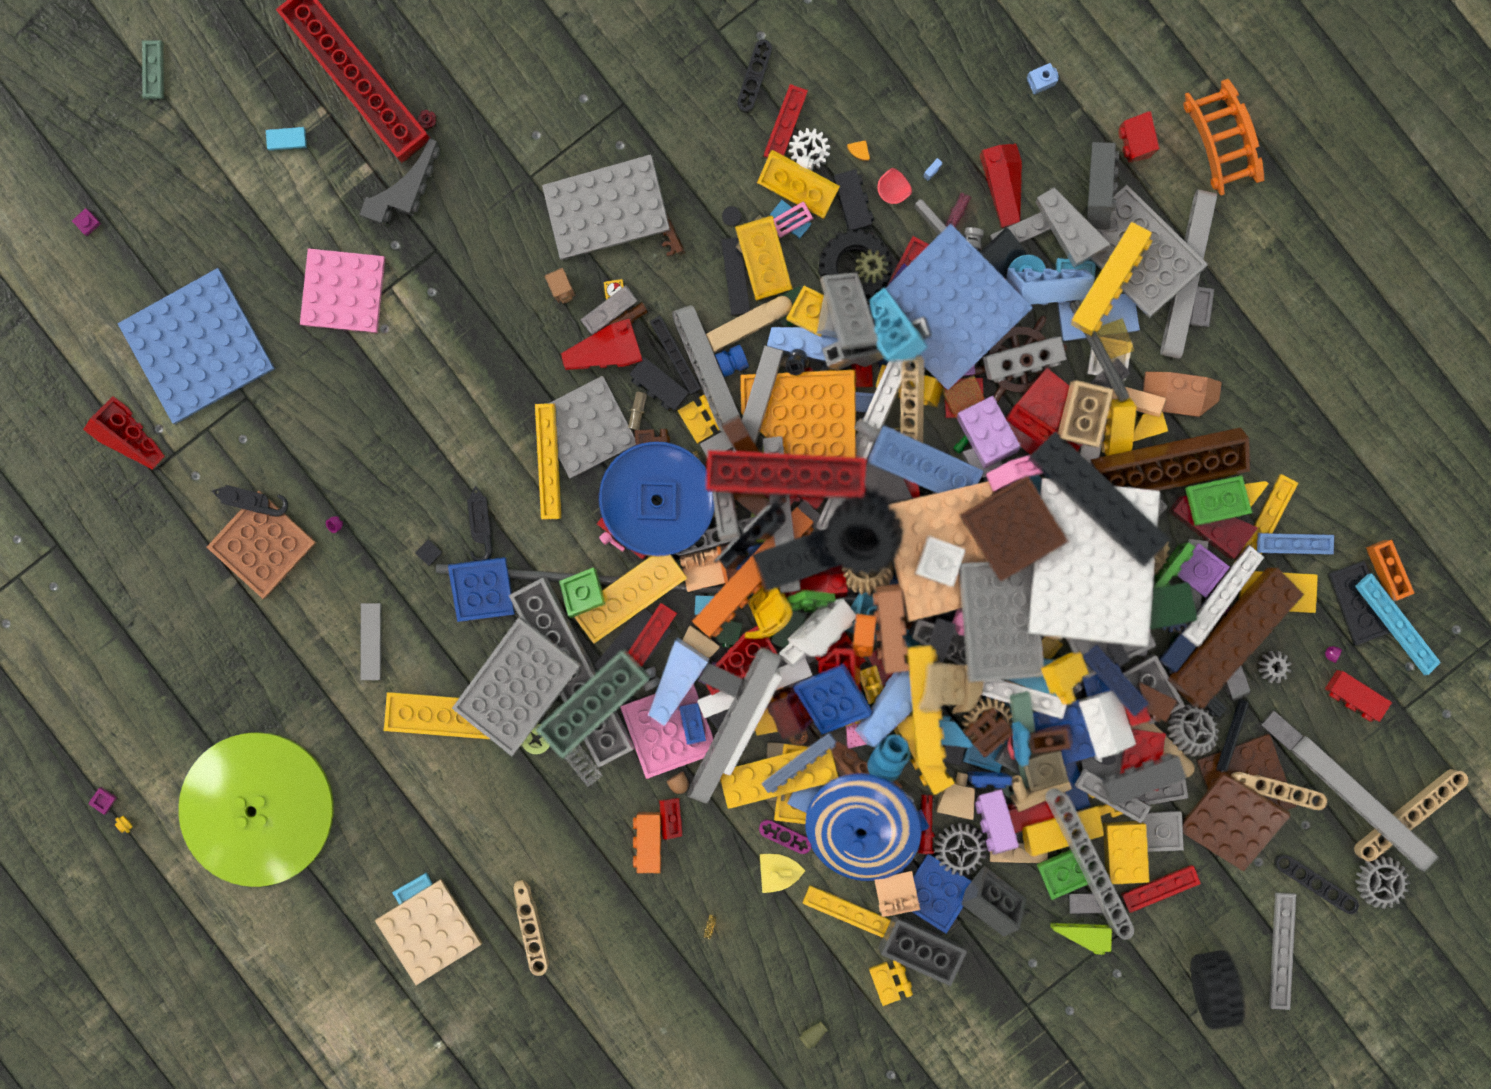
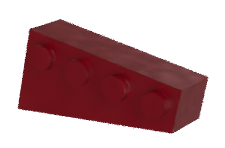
M1186 495L1180 496L1168 511L1205 541H1209L1210 545L1227 558H1235L1258 529L1237 518L1195 526Z

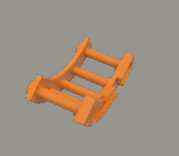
M1229 79L1221 81V90L1218 93L1195 101L1189 93H1186L1185 102L1183 103L1185 112L1189 113L1204 143L1212 174L1210 179L1211 186L1220 195H1224V184L1247 176L1252 177L1257 183L1264 181L1262 158L1257 156L1256 147H1259L1253 123L1245 104L1239 103L1237 99L1239 93ZM1221 99L1228 105L1227 108L1204 116L1199 109L1201 106ZM1228 115L1234 116L1237 127L1211 135L1207 122ZM1238 134L1242 136L1243 148L1218 156L1215 142ZM1246 155L1248 162L1246 169L1222 176L1220 164Z

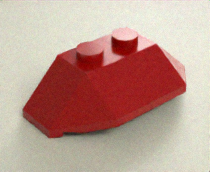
M835 648L819 660V674L844 664L861 692L860 657L855 649Z

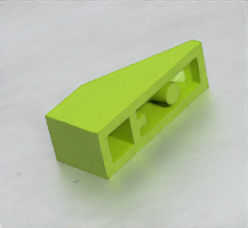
M1050 923V927L1054 931L1090 951H1094V954L1104 955L1105 952H1111L1112 928L1109 925Z

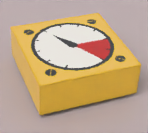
M623 279L604 282L606 300L624 287Z

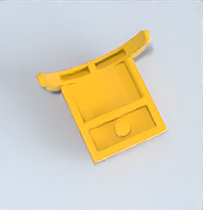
M762 586L749 599L748 605L760 630L746 632L745 637L753 639L770 637L783 629L790 621L792 608L784 592L781 593L780 587L765 591Z

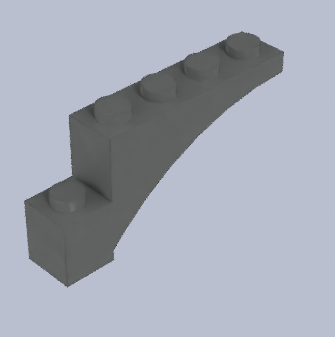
M429 138L421 156L404 177L380 194L371 198L366 197L360 216L385 226L386 222L391 220V209L413 216L415 212L417 213L420 208L419 200L421 194L424 195L427 189L428 176L431 177L434 170L433 162L439 157L441 151L438 142Z
M921 317L910 322L923 340L932 336L927 318ZM837 341L822 349L827 367L837 371L854 363L867 367L885 358L878 345L841 349L840 343Z

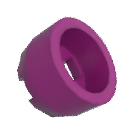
M334 516L326 520V526L330 532L336 533L341 530L343 521L339 520L340 517Z
M1330 646L1326 649L1325 656L1328 660L1336 663L1342 649Z

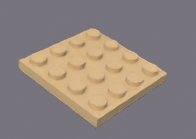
M442 879L375 920L415 985L482 944Z

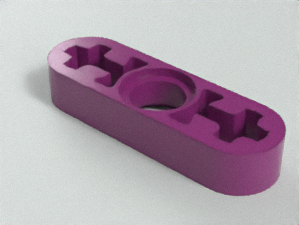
M770 819L763 820L759 825V832L763 837L797 853L806 854L811 849V843L807 836ZM769 823L771 824V828L775 831L776 828L779 827L780 829L777 832L776 838L773 837L774 833L771 831L765 833L763 825L767 826ZM783 831H787L791 835L790 840L787 842H783L779 838ZM794 835L798 836L796 840L799 842L806 840L807 848L799 849V844L795 842L794 846H791Z

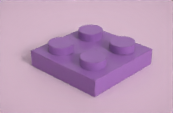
M1198 543L1192 551L1194 553L1187 562L1184 561L1180 566L1182 569L1177 577L1185 583L1189 582L1190 587L1203 597H1207L1230 567Z

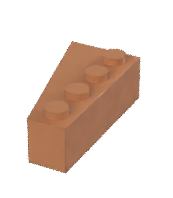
M899 584L876 586V593L873 594V603L877 605V612H874V616H876V623H878L879 629L875 630L876 641L880 643V648H877V658L881 659L886 673L909 671V664L904 656L908 652L905 638H903V635L906 634L904 620L901 619V617H904L902 590Z

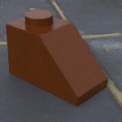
M1138 682L1137 686L1140 694L1149 703L1146 707L1148 713H1150L1149 717L1157 722H1160V720L1167 722L1177 701Z
M1070 724L1051 726L1029 734L1032 754L1069 749L1073 744Z

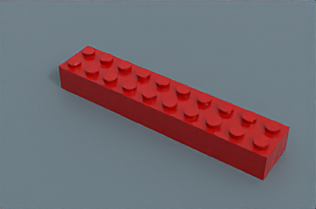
M287 0L276 9L401 163L428 142L430 137L318 0Z

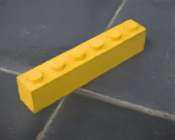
M1131 222L1072 318L1071 325L1090 336H1092L1094 331L1098 332L1103 324L1101 321L1103 316L1109 315L1113 308L1111 303L1114 298L1118 300L1123 291L1121 289L1123 283L1129 282L1133 275L1131 270L1134 266L1138 267L1143 258L1141 256L1142 252L1150 248L1153 242L1151 240L1152 232Z
M931 645L907 647L918 766L942 765V759H945V749L940 744V740L944 739L943 728H939L938 720H942L941 708L939 711L928 713L919 710V703L923 699L926 688L927 665L933 664V661H936V650H932Z

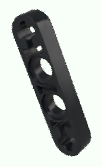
M764 39L759 40L755 45L738 97L737 106L743 113L751 112L755 106L772 53L771 43ZM765 45L768 51H764L763 59L759 58V48ZM761 63L763 65L762 71L755 72L752 69L753 64ZM755 81L757 88L749 90L746 87L747 82ZM748 94L750 95L749 104L751 105H747L746 108H744L743 103H741V101L745 102Z

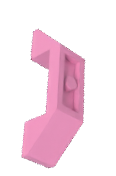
M1030 456L1010 461L987 473L986 476L992 491L996 492L1008 487L1026 475L1032 477L1042 474V472L1028 459Z

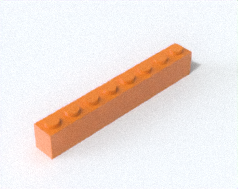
M796 507L791 513L794 539L811 534L814 531V522ZM774 535L767 539L755 553L774 547ZM753 555L692 621L709 638L712 636L716 638L723 630L721 626L725 622L730 623L736 616L734 612L739 607L742 609L749 602L747 598L752 593L755 595L761 589L762 581Z

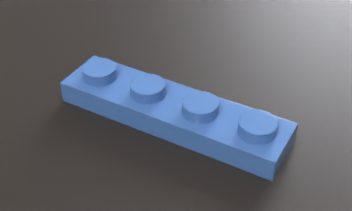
M1258 533L1257 552L1334 554V535Z

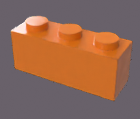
M1383 540L1366 547L1382 587L1393 601H1398L1414 594L1392 540Z
M638 812L637 817L633 818V829H637V837H633V848H637V856H633V868H637V873H660V812Z

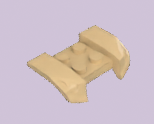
M928 664L926 688L923 699L919 703V710L928 713L939 711L941 704H955L956 706L952 714L970 711L976 707L982 695L983 681L968 682L967 665Z

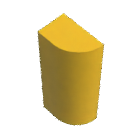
M1098 806L1076 812L1090 840L1104 836ZM1055 818L1026 826L1022 830L1025 851L1032 857L1069 846Z

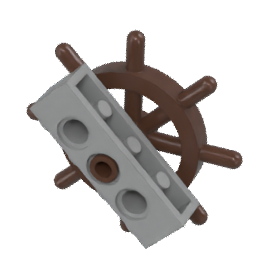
M1040 316L1033 329L1029 327H1016L1014 325L987 352V355L982 357L984 365L975 367V374L973 375L986 373L987 379L994 380L999 385L993 396L996 403L1000 401L1006 390L1025 393L1046 367L1051 371L1052 367L1061 365V361L1066 360L1064 351L1067 350V345L1062 343L1061 337L1046 339L1040 333L1047 321L1046 316ZM1019 334L1028 336L1023 346H1020ZM1009 337L1011 339L1013 347L1012 349H1009L1002 345V343ZM1026 370L1034 372L1037 376L1028 381ZM1020 376L1021 384L1010 383L1013 377Z

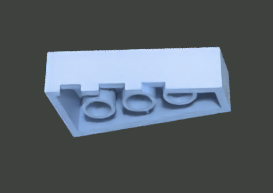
M1008 268L1006 281L1030 305H1046L1051 302L1083 301L1093 286L1095 277L1087 269H1061V272L1044 269L1043 272H1036L1032 268H1024V272H1015V268Z
M772 327L767 346L782 350L784 354L788 355L792 350L800 349L807 354L809 360L824 363L826 360L822 349L839 340L838 338L823 334L819 337L801 327Z
M677 638L648 715L665 726L708 663L709 658L680 638Z
M909 671L893 673L891 678L887 680L886 686L880 695L878 694L874 700L875 702L871 707V716L862 719L855 729L867 745L875 747L913 711Z

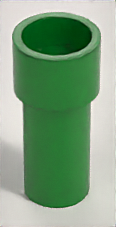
M966 435L953 447L958 454H961L964 447L969 443Z

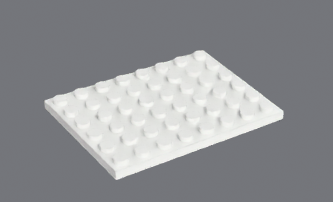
M1042 479L1040 496L1069 540V543L1034 563L1028 634L1147 647L1155 557L1143 568L1050 479ZM1114 486L1157 526L1160 491Z

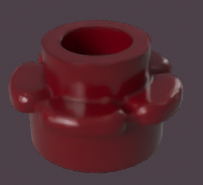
M423 110L418 115L417 121L424 129L432 128L436 124V115L432 111Z

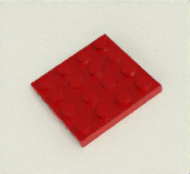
M1046 367L1017 404L1056 431H1059L1069 385ZM1008 423L1020 447L1030 455L1041 446V444Z

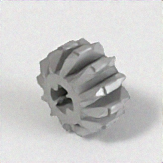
M1269 651L1268 656L1266 654L1262 655L1264 661H1258V664L1262 665L1258 672H1264L1261 676L1263 679L1268 678L1270 683H1273L1274 680L1276 683H1281V678L1288 679L1285 673L1292 672L1290 669H1287V666H1290L1292 663L1286 662L1288 659L1287 655L1282 656L1281 651L1276 653ZM1273 664L1277 666L1276 670L1272 668Z

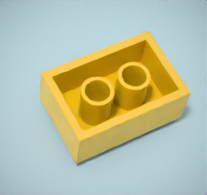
M1137 821L1103 823L1105 871L1111 883L1149 882L1146 824Z

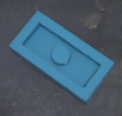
M1020 721L1012 723L1014 758L1021 766L1029 765L1030 749L1027 741L1030 738L1027 728H1024Z

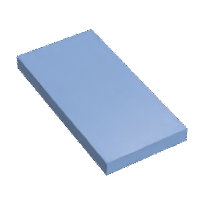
M1121 294L1118 300L1114 298L1111 303L1113 305L1112 310L1108 316H1103L1101 320L1103 324L1096 333L1100 337L1139 331L1136 304L1126 294ZM1072 301L1057 304L1063 342L1086 338L1084 332L1071 325L1072 318L1074 317V313L1070 308Z

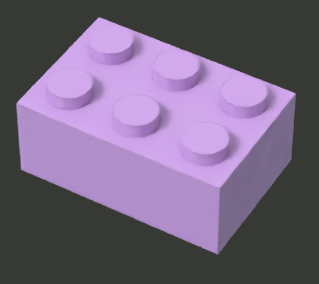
M993 396L958 413L957 420L984 469L1019 452L1020 445Z
M1002 790L978 796L974 804L977 814L981 813L982 816L980 825L982 832L987 833L988 839L985 841L988 851H992L993 855L1018 848V842Z

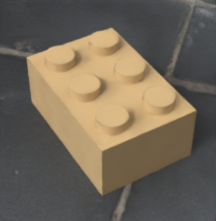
M1071 381L1058 431L1060 438L1090 447H1100L1113 390L1079 381Z

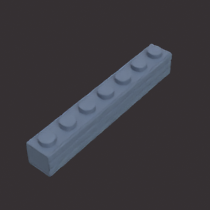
M828 733L761 784L768 793H774L778 790L777 787L779 785L783 786L788 782L787 779L790 777L793 779L797 776L799 770L801 772L805 770L807 764H813L817 761L816 758L818 756L822 757L826 754V750H832L836 747L837 741L831 733Z

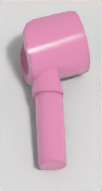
M604 532L599 536L604 545L611 542L619 550L624 551L625 547L616 542L608 532Z

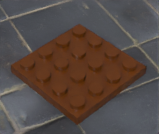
M1028 475L959 515L1000 582L1069 543V540Z
M1270 734L1262 735L1235 746L1226 773L1231 775L1234 772H1243L1287 783ZM1222 750L1196 759L1207 791L1222 774V772L1216 769ZM1262 780L1257 781V789H1260L1262 787ZM1280 785L1275 787V794L1281 792ZM1263 795L1285 810L1296 807L1293 803Z
M1223 771L1182 822L1183 834L1242 871H1245L1289 819L1290 812Z

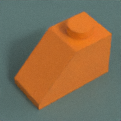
M856 615L853 649H855L858 656H872L876 616Z

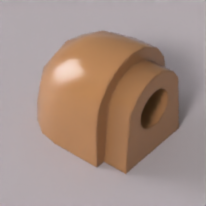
M684 771L666 781L670 789L676 794H683L689 788V781Z

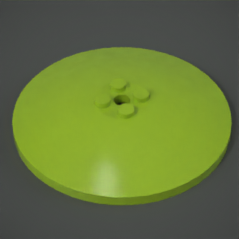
M244 733L229 737L209 748L191 767L182 785L179 798L180 828L192 855L213 875L241 886H269L283 882L300 873L321 852L328 839L333 822L334 802L332 790L321 765L306 749L296 742L272 733ZM249 806L255 807L257 811L254 817L247 813Z

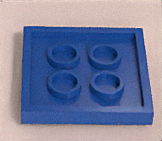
M506 557L448 565L457 622L515 614L514 605L509 597L512 594Z
M844 664L798 682L793 687L821 734L859 721L872 714L871 708Z
M1076 699L1071 704L1066 705L1062 719L1038 711L1033 712L1035 732L1051 726L1070 724L1073 744L1069 749L1060 750L1064 764L1097 756L1079 703L1080 699Z
M926 854L913 875L920 910L911 912L947 934L964 907L962 900L965 889L972 881L963 875L960 876L957 871L955 875H952V868L946 872L944 870L947 867L946 864L940 866V860L930 854Z

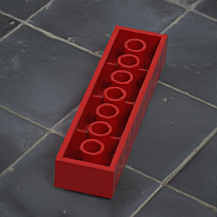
M708 450L706 491L774 496L785 494L786 496L835 499H851L853 496L861 498L864 495L866 458Z

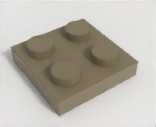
M1060 750L1034 753L1028 757L1029 765H1025L1024 769L1031 792L1069 782Z

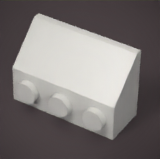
M844 599L836 600L828 604V607L817 608L787 640L809 656H822L828 651V647L832 643L840 639V634L853 625L856 614Z
M1111 690L1080 699L1079 703L1098 759L1119 753L1136 745L1124 706Z

